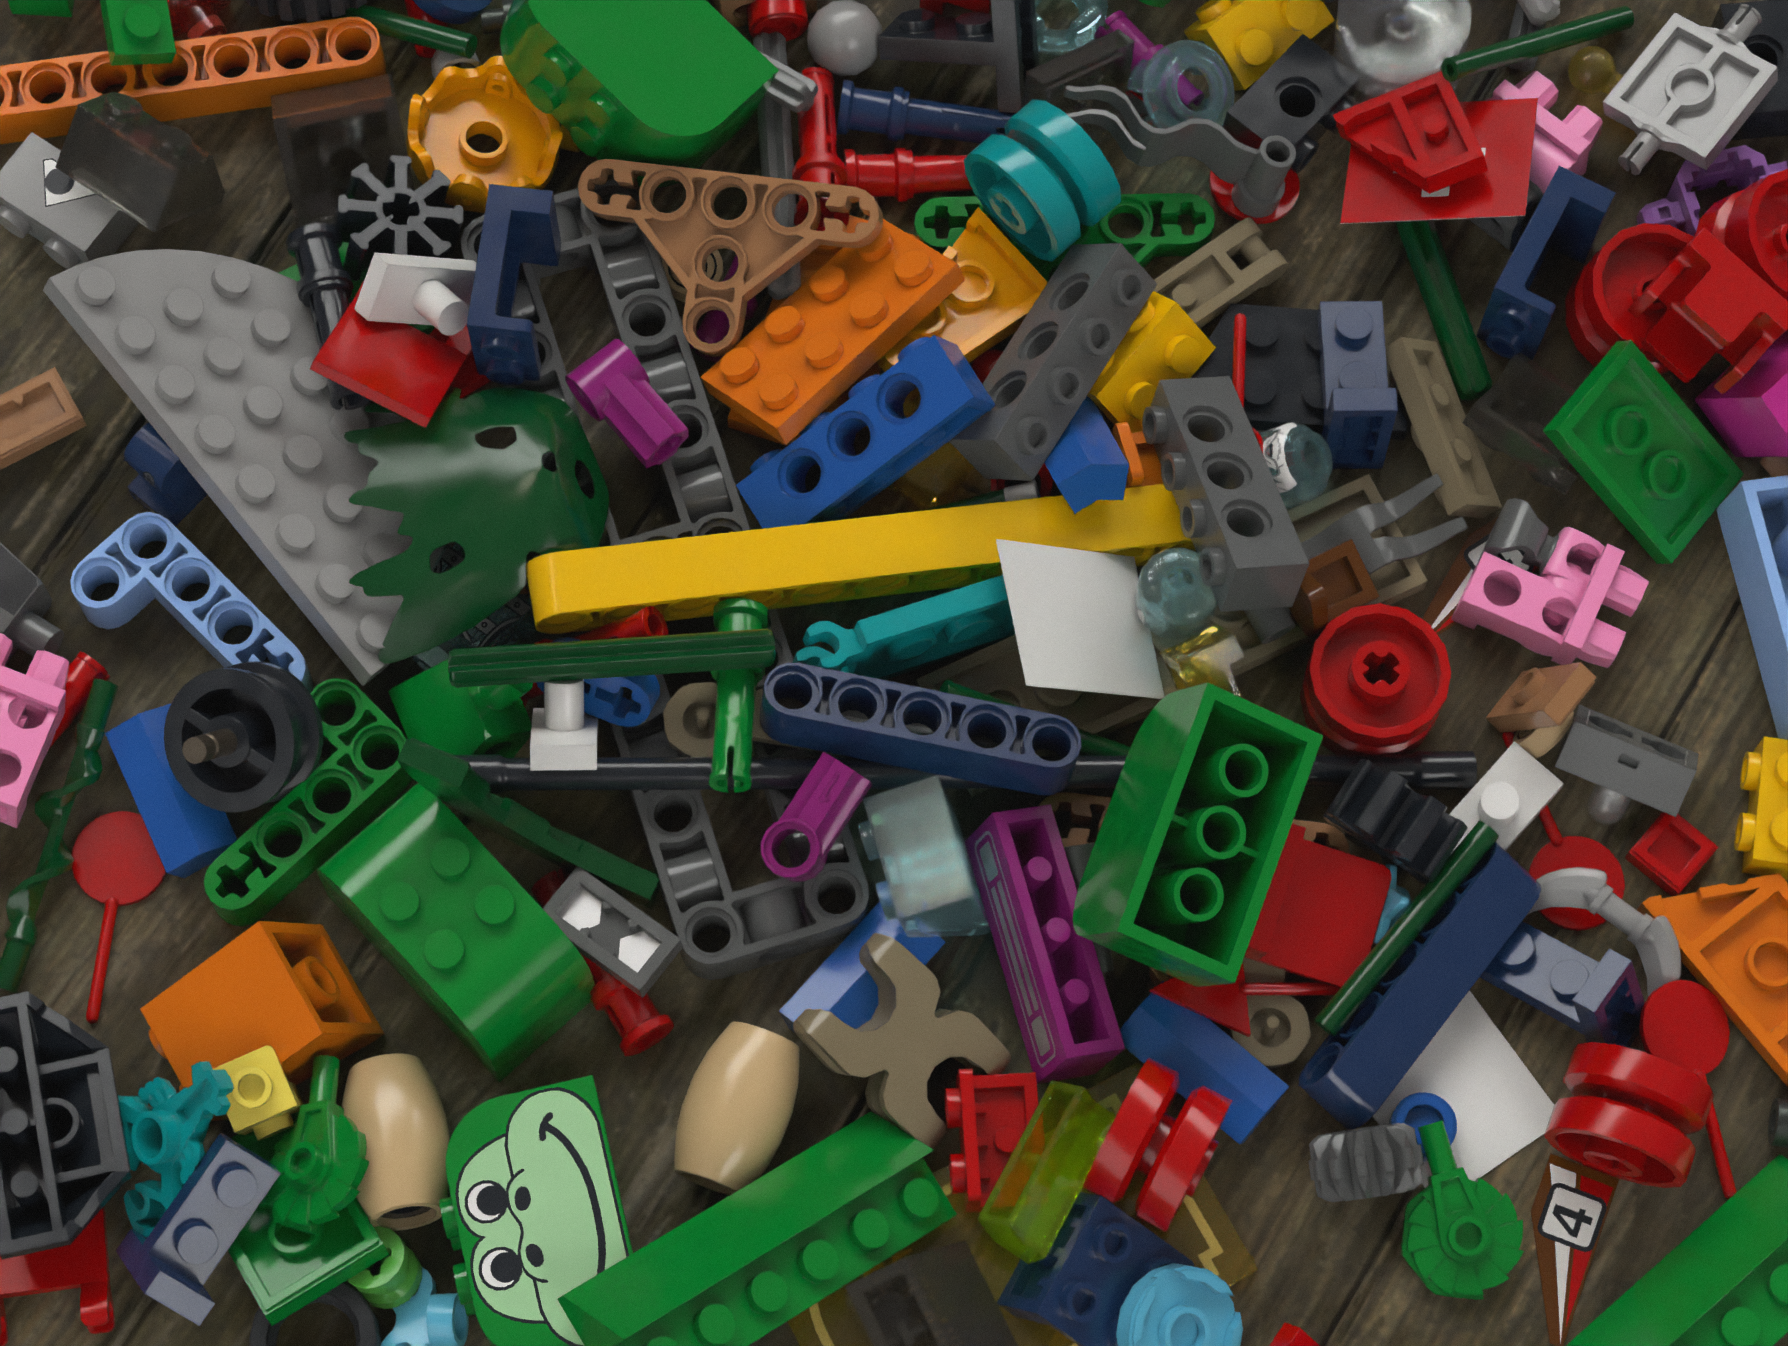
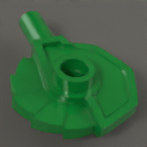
M329 1055L316 1056L313 1059L309 1104L300 1106L297 1122L293 1123L294 1127L283 1134L281 1140L274 1146L276 1151L270 1161L281 1173L267 1193V1205L270 1206L274 1220L285 1227L312 1235H317L318 1224L340 1217L339 1211L350 1204L360 1193L356 1189L361 1183L369 1165V1161L365 1159L367 1148L366 1135L358 1130L355 1123L349 1117L344 1115V1108L336 1104L340 1060Z
M1443 1120L1417 1127L1432 1176L1427 1177L1428 1185L1406 1204L1403 1219L1401 1255L1426 1288L1433 1294L1474 1300L1484 1299L1482 1290L1495 1287L1510 1279L1506 1274L1514 1268L1524 1252L1519 1250L1523 1237V1219H1517L1514 1205L1507 1193L1501 1195L1497 1189L1481 1178H1477L1476 1182L1469 1180L1464 1168H1457Z

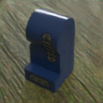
M150 422L143 426L130 440L124 452V461L139 473L127 486L131 496L149 512L164 516L176 527L208 494Z

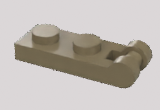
M1248 217L1154 279L1157 286L1153 291L1176 301L1199 328H1202L1224 313L1230 304H1237L1260 287L1264 288L1275 282L1286 272L1289 263L1277 249L1270 251L1260 239L1263 231L1252 218ZM1242 254L1250 265L1240 270L1231 259L1232 256Z

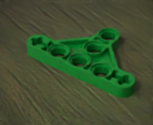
M1121 194V202L1093 227L1081 225V237L1072 245L1121 243L1135 260L1145 268L1155 257L1190 256L1209 243L1212 238L1215 215L1213 208L1207 200L1195 194ZM977 196L933 198L923 203L916 212L914 235L918 236L924 244L943 254L948 246H953L965 230L968 217H971L978 207L989 219H991V216L987 213ZM1129 213L1139 219L1143 229L1135 237L1120 238L1111 232L1108 222L1116 214ZM1153 214H1161L1159 237L1151 236L1154 221ZM1186 214L1191 216L1192 224L1196 225L1192 235L1182 234L1181 226L1177 225L1179 215ZM935 219H947L948 228H951L948 238H936V232L932 229ZM1009 239L1047 282L1070 249V247L1067 248L1051 262L1038 259L1023 250L1012 239Z

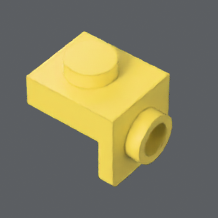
M268 1045L213 1069L226 1070L232 1080L234 1089L226 1095L231 1104L226 1114L235 1133L246 1135L254 1131L257 1140L261 1141L294 1126L291 1114L300 1111V1106L304 1105L296 1085L288 1081L273 1047Z

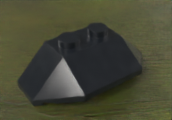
M28 991L0 997V1256L3 1260L71 1245L131 1176L109 1047L69 1019L47 1007L43 1001Z

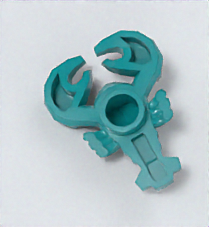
M209 1061L198 1062L191 1066L193 1085L184 1087L179 1093L176 1092L169 1080L156 1077L153 1079V1082L149 1081L146 1083L145 1088L139 1089V1096L118 1095L130 1169L136 1171L142 1161L153 1171L161 1174V1181L147 1180L135 1184V1189L127 1191L123 1197L133 1230L148 1238L188 1178L202 1161L205 1155L202 1143L213 1116L225 1115L231 1106L226 1095L234 1089L232 1080L226 1070H213Z

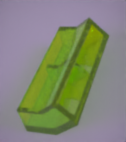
M1051 1080L977 1218L996 1243L1027 1264L1046 1258L1083 1187L1096 1155L1116 1117L1097 1104L1085 1087Z

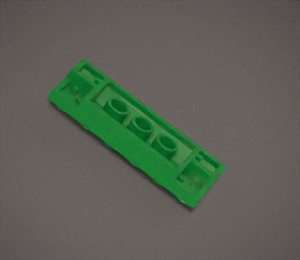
M870 1111L562 1295L557 1300L584 1346H749L955 1217L957 1213L923 1158L934 1151V1149Z
M1781 1154L1773 1159L1566 1346H1773L1788 1333V1159Z

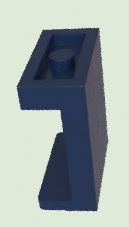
M1558 167L1494 287L1476 337L1486 341V344L1492 351L1509 359L1521 358L1527 362L1533 361L1556 305L1528 290L1550 248L1582 264L1585 263L1616 194L1615 192L1564 167Z
M489 184L467 319V329L478 375H486L489 380L499 384L518 385L524 380H540L542 367L533 322L512 317L521 263L557 267L559 264L562 243L553 191Z

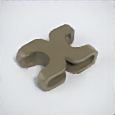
M874 933L861 947L859 952L860 963L868 971L878 987V1006L871 1020L854 1029L842 1022L832 1012L808 1008L793 1022V1029L800 1040L833 1073L861 1078L870 1076L865 1096L871 1111L915 1139L935 1149L945 1137L946 1124L939 1118L927 1099V1081L934 1067L951 1057L967 1069L972 1068L973 1074H1001L1010 1064L1011 1054L974 1014L960 1010H936L941 992L935 975L897 940L886 935Z

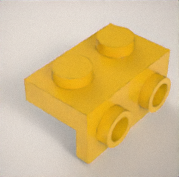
M1208 0L1196 10L1195 14L1198 20L1185 29L1184 33L1190 42L1204 41L1233 89L1238 91L1246 90L1255 83L1302 34L1311 39L1335 20L1324 2L1320 0Z
M1153 291L1087 396L1094 401L1113 424L1128 422L1131 433L1143 431L1142 420L1146 407L1151 406L1159 380L1191 378L1216 347L1176 301Z

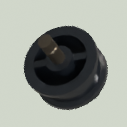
M266 662L239 663L227 668L202 673L187 682L176 694L165 720L164 745L166 756L177 781L198 802L212 809L224 812L247 811L266 803L283 799L314 772L319 763L323 747L322 717L309 690L289 671Z

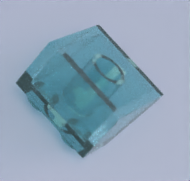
M935 775L864 798L863 802L869 820L859 823L858 827L869 861L880 858L886 880L876 883V889L886 920L890 921L898 918L908 938L980 936L991 932L958 818L939 776Z

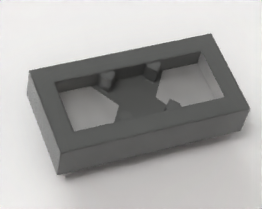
M576 867L543 907V910L559 926L582 955L642 998L683 948L680 938L580 867Z

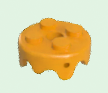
M493 56L483 65L475 68L445 67L438 73L434 82L422 96L417 93L413 95L409 108L406 147L408 157L412 159L411 166L414 173L422 184L431 179L434 170H440L451 182L445 200L446 204L453 207L461 205L464 211L485 214L489 184L539 190L545 188L550 182L558 164L563 131H561L559 121L552 114H546L533 105L527 96L526 89L518 83L508 70L503 57ZM484 134L493 137L500 147L490 153H480L473 150L468 145L467 140L474 135Z

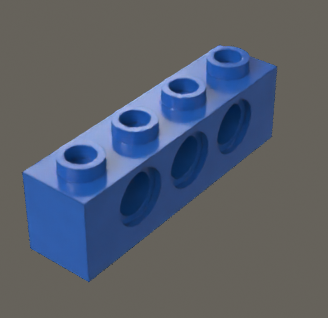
M933 335L931 338L922 337L913 341L898 354V363L882 375H872L858 382L849 391V400L832 413L824 412L819 414L799 433V438L783 450H772L758 458L750 467L752 473L739 482L736 487L762 529L844 520L996 406L957 344ZM918 388L921 397L920 405L912 416L906 418L903 409L905 398L911 391ZM868 426L870 430L869 445L864 452L857 455L854 448L855 437L862 428ZM818 463L821 470L820 481L812 491L808 492L805 484L807 472L813 465Z

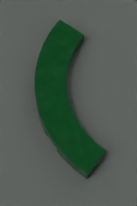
M411 738V740H406L397 759L398 763L409 776L439 799L526 850L570 872L576 867H580L618 895L651 909L660 889L658 875L623 860L585 840L550 826L549 821L512 799L501 798L490 793V784L474 771L469 762L417 739Z

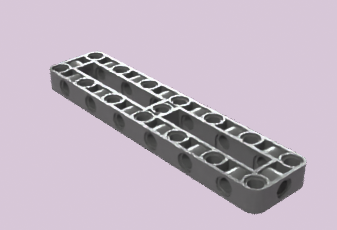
M607 180L604 185H595L594 192L603 199L604 205H609L612 195L620 194L632 196L637 201L633 210L641 209L639 195L635 189L624 188L615 180ZM578 188L555 194L554 201L562 243L558 267L521 263L512 317L533 322L539 356L544 361L541 365L540 380H524L518 385L501 384L502 388L526 389L562 399L575 411L584 430L574 395L565 380L566 370L538 285L541 284L540 279L582 266H587L588 271L594 269L595 274H600L603 283L609 317L616 339L623 342L636 356L649 377V385L688 428V432L700 437V440L695 445L688 448L679 447L674 455L658 465L666 492H671L679 523L620 540L610 508H608L605 527L598 547L750 530L689 343L683 333V325L658 251L636 223L624 222L617 227L610 228L602 226L599 223L602 218L597 217L583 204ZM484 215L472 220L464 229L461 238L464 260H474L477 263ZM647 322L657 323L663 327L660 333L649 337L640 336L634 332L637 326ZM547 452L542 456V464L545 469L552 472L557 470L556 459L553 452ZM576 461L574 469L580 472L576 478L577 483L585 496L593 499L595 488L591 474L582 462ZM768 609V628L766 629L772 630L775 639L776 658L774 663L776 666L792 663L793 657L777 609ZM579 631L580 635L583 634V633L588 632V631ZM663 674L655 675L660 684V696L646 721L633 727H624L608 722L618 757H685L670 747L665 735L663 711L671 698ZM768 675L763 676L762 680L757 683L756 691L764 688V682ZM622 687L624 698L632 695V690ZM752 741L755 757H820L823 751L818 750L808 751ZM764 789L765 797L775 823L779 821L795 794L788 793L784 789ZM629 790L655 874L658 875L660 890L674 935L681 939L683 945L680 951L681 957L687 968L697 977L708 980L723 979L843 942L869 914L868 884L848 823L829 850L823 870L815 878L805 882H792L781 877L732 892L700 790ZM670 810H680L691 817V822L688 826L679 832L664 831L657 825V821L662 814ZM794 833L784 839L792 868L802 865L810 854V842L807 836L802 833ZM839 890L850 895L854 905L843 914H832L821 908L819 900L824 894ZM715 928L722 930L730 938L726 947L715 953L701 951L694 944L696 937L706 929Z

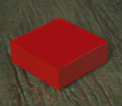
M1663 812L1625 856V859L1672 897L1682 892L1719 847L1678 813L1675 817Z

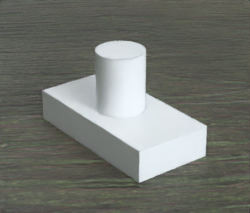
M374 252L354 309L367 321L433 325L444 335H454L467 324L477 263L474 260Z
M584 679L544 682L545 708H533L530 739V771L597 770L598 718L584 713Z
M1514 741L1449 814L1463 821L1468 827L1454 850L1477 822L1482 821L1499 835L1496 842L1506 851L1562 789L1564 783Z

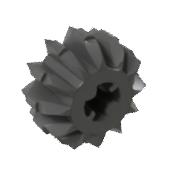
M1404 1123L1384 1124L1318 1135L1309 1143L1311 1160H1308L1311 1181H1315L1317 1196L1328 1202L1368 1199L1414 1190L1423 1182L1421 1165H1424L1421 1144H1417L1415 1128Z

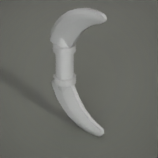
M1583 867L1565 868L1547 873L1536 879L1541 884V892L1528 914L1549 907L1581 908L1588 910L1593 915L1597 913L1628 936L1627 940L1635 945L1646 973L1648 997L1659 986L1671 981L1680 980L1681 953L1679 942L1669 920L1662 915L1652 918L1647 913L1643 915L1613 893L1614 889L1607 885L1608 877L1604 871Z

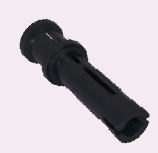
M312 223L301 226L291 232L286 239L288 253L296 259L300 280L296 286L299 300L310 308L319 351L349 307L348 299L354 288L351 275L343 270L339 248L342 246L343 239L340 228L329 223ZM326 378L330 394V404L334 409L340 410L343 407L342 397L345 402V410L360 408L370 401L360 394Z

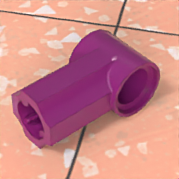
M619 339L612 340L565 376L570 391L583 409L598 422L604 419L646 469L665 462L677 452L680 445L689 437L688 428L649 385L650 380L645 369L632 351Z
M823 752L779 821L773 823L765 831L761 841V855L765 865L773 873L792 882H805L815 878L823 870L829 850L873 783L836 758ZM791 834H805L810 842L808 859L798 867L786 868L779 858L781 842Z

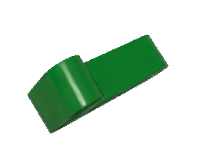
M340 678L328 679L318 684L310 693L322 717L323 746L332 755L315 769L304 782L302 781L218 856L206 870L204 878L205 892L220 918L231 925L240 927L252 925L262 919L406 789L412 781V777L400 766L398 761L384 770H375L367 766L370 756L378 750L391 749L400 754L407 739L402 731L349 680ZM346 705L355 709L353 717L343 725L332 726L324 722L325 715L336 706ZM332 792H344L351 796L346 808L338 813L328 814L319 810L320 802ZM296 835L303 839L298 851L289 857L280 858L271 854L272 845L282 836ZM260 858L270 876L265 878L259 867L255 869L253 862L256 859ZM236 882L241 887L247 886L249 892L240 898L233 892L229 894L227 887Z

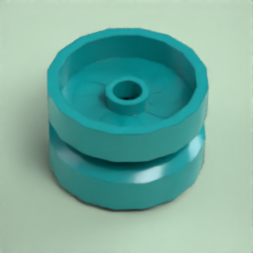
M1032 99L1004 125L1005 136L991 134L964 159L965 174L973 192L987 213L1005 234L1023 250L1038 259L1053 262L1081 237L1080 225L1093 227L1121 202V188L1113 168L1100 148L1083 128L1056 106L1044 100Z

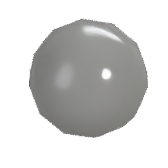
M854 0L833 1L818 10L809 23L807 33L808 51L821 68L827 69L836 76L857 75L871 67L880 54L878 36L882 33V25L875 14L864 4Z

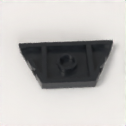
M1230 304L1209 338L1216 349L1191 378L1230 376L1232 380L1234 317L1236 314L1242 313L1247 319L1244 411L1251 427L1256 430L1273 431L1270 429L1286 423H1294L1297 426L1289 432L1322 434L1324 413L1318 310ZM1397 402L1398 411L1390 439L1404 440L1408 422Z

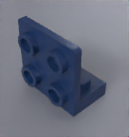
M1060 1188L996 1304L1017 1318L1050 1325L1078 1346H1118L1116 1331L1120 1308L1132 1286L1152 1269L1172 1263L1194 1267V1263L1103 1196Z

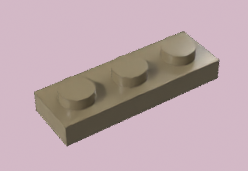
M1400 337L1385 347L1386 360L1390 367L1389 379L1393 388H1396V393L1403 400L1412 423V438L1416 446L1423 452L1432 476L1438 474L1444 484L1434 491V494L1439 503L1446 509L1447 515L1484 518L1500 509L1502 505L1437 342Z

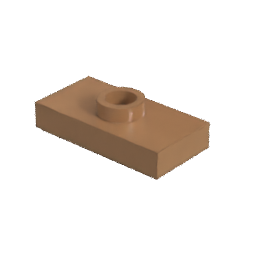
M55 367L0 395V470L87 426Z
M1581 662L1539 669L1535 667L1522 671L1486 716V719L1500 733L1561 726L1594 685L1596 676Z

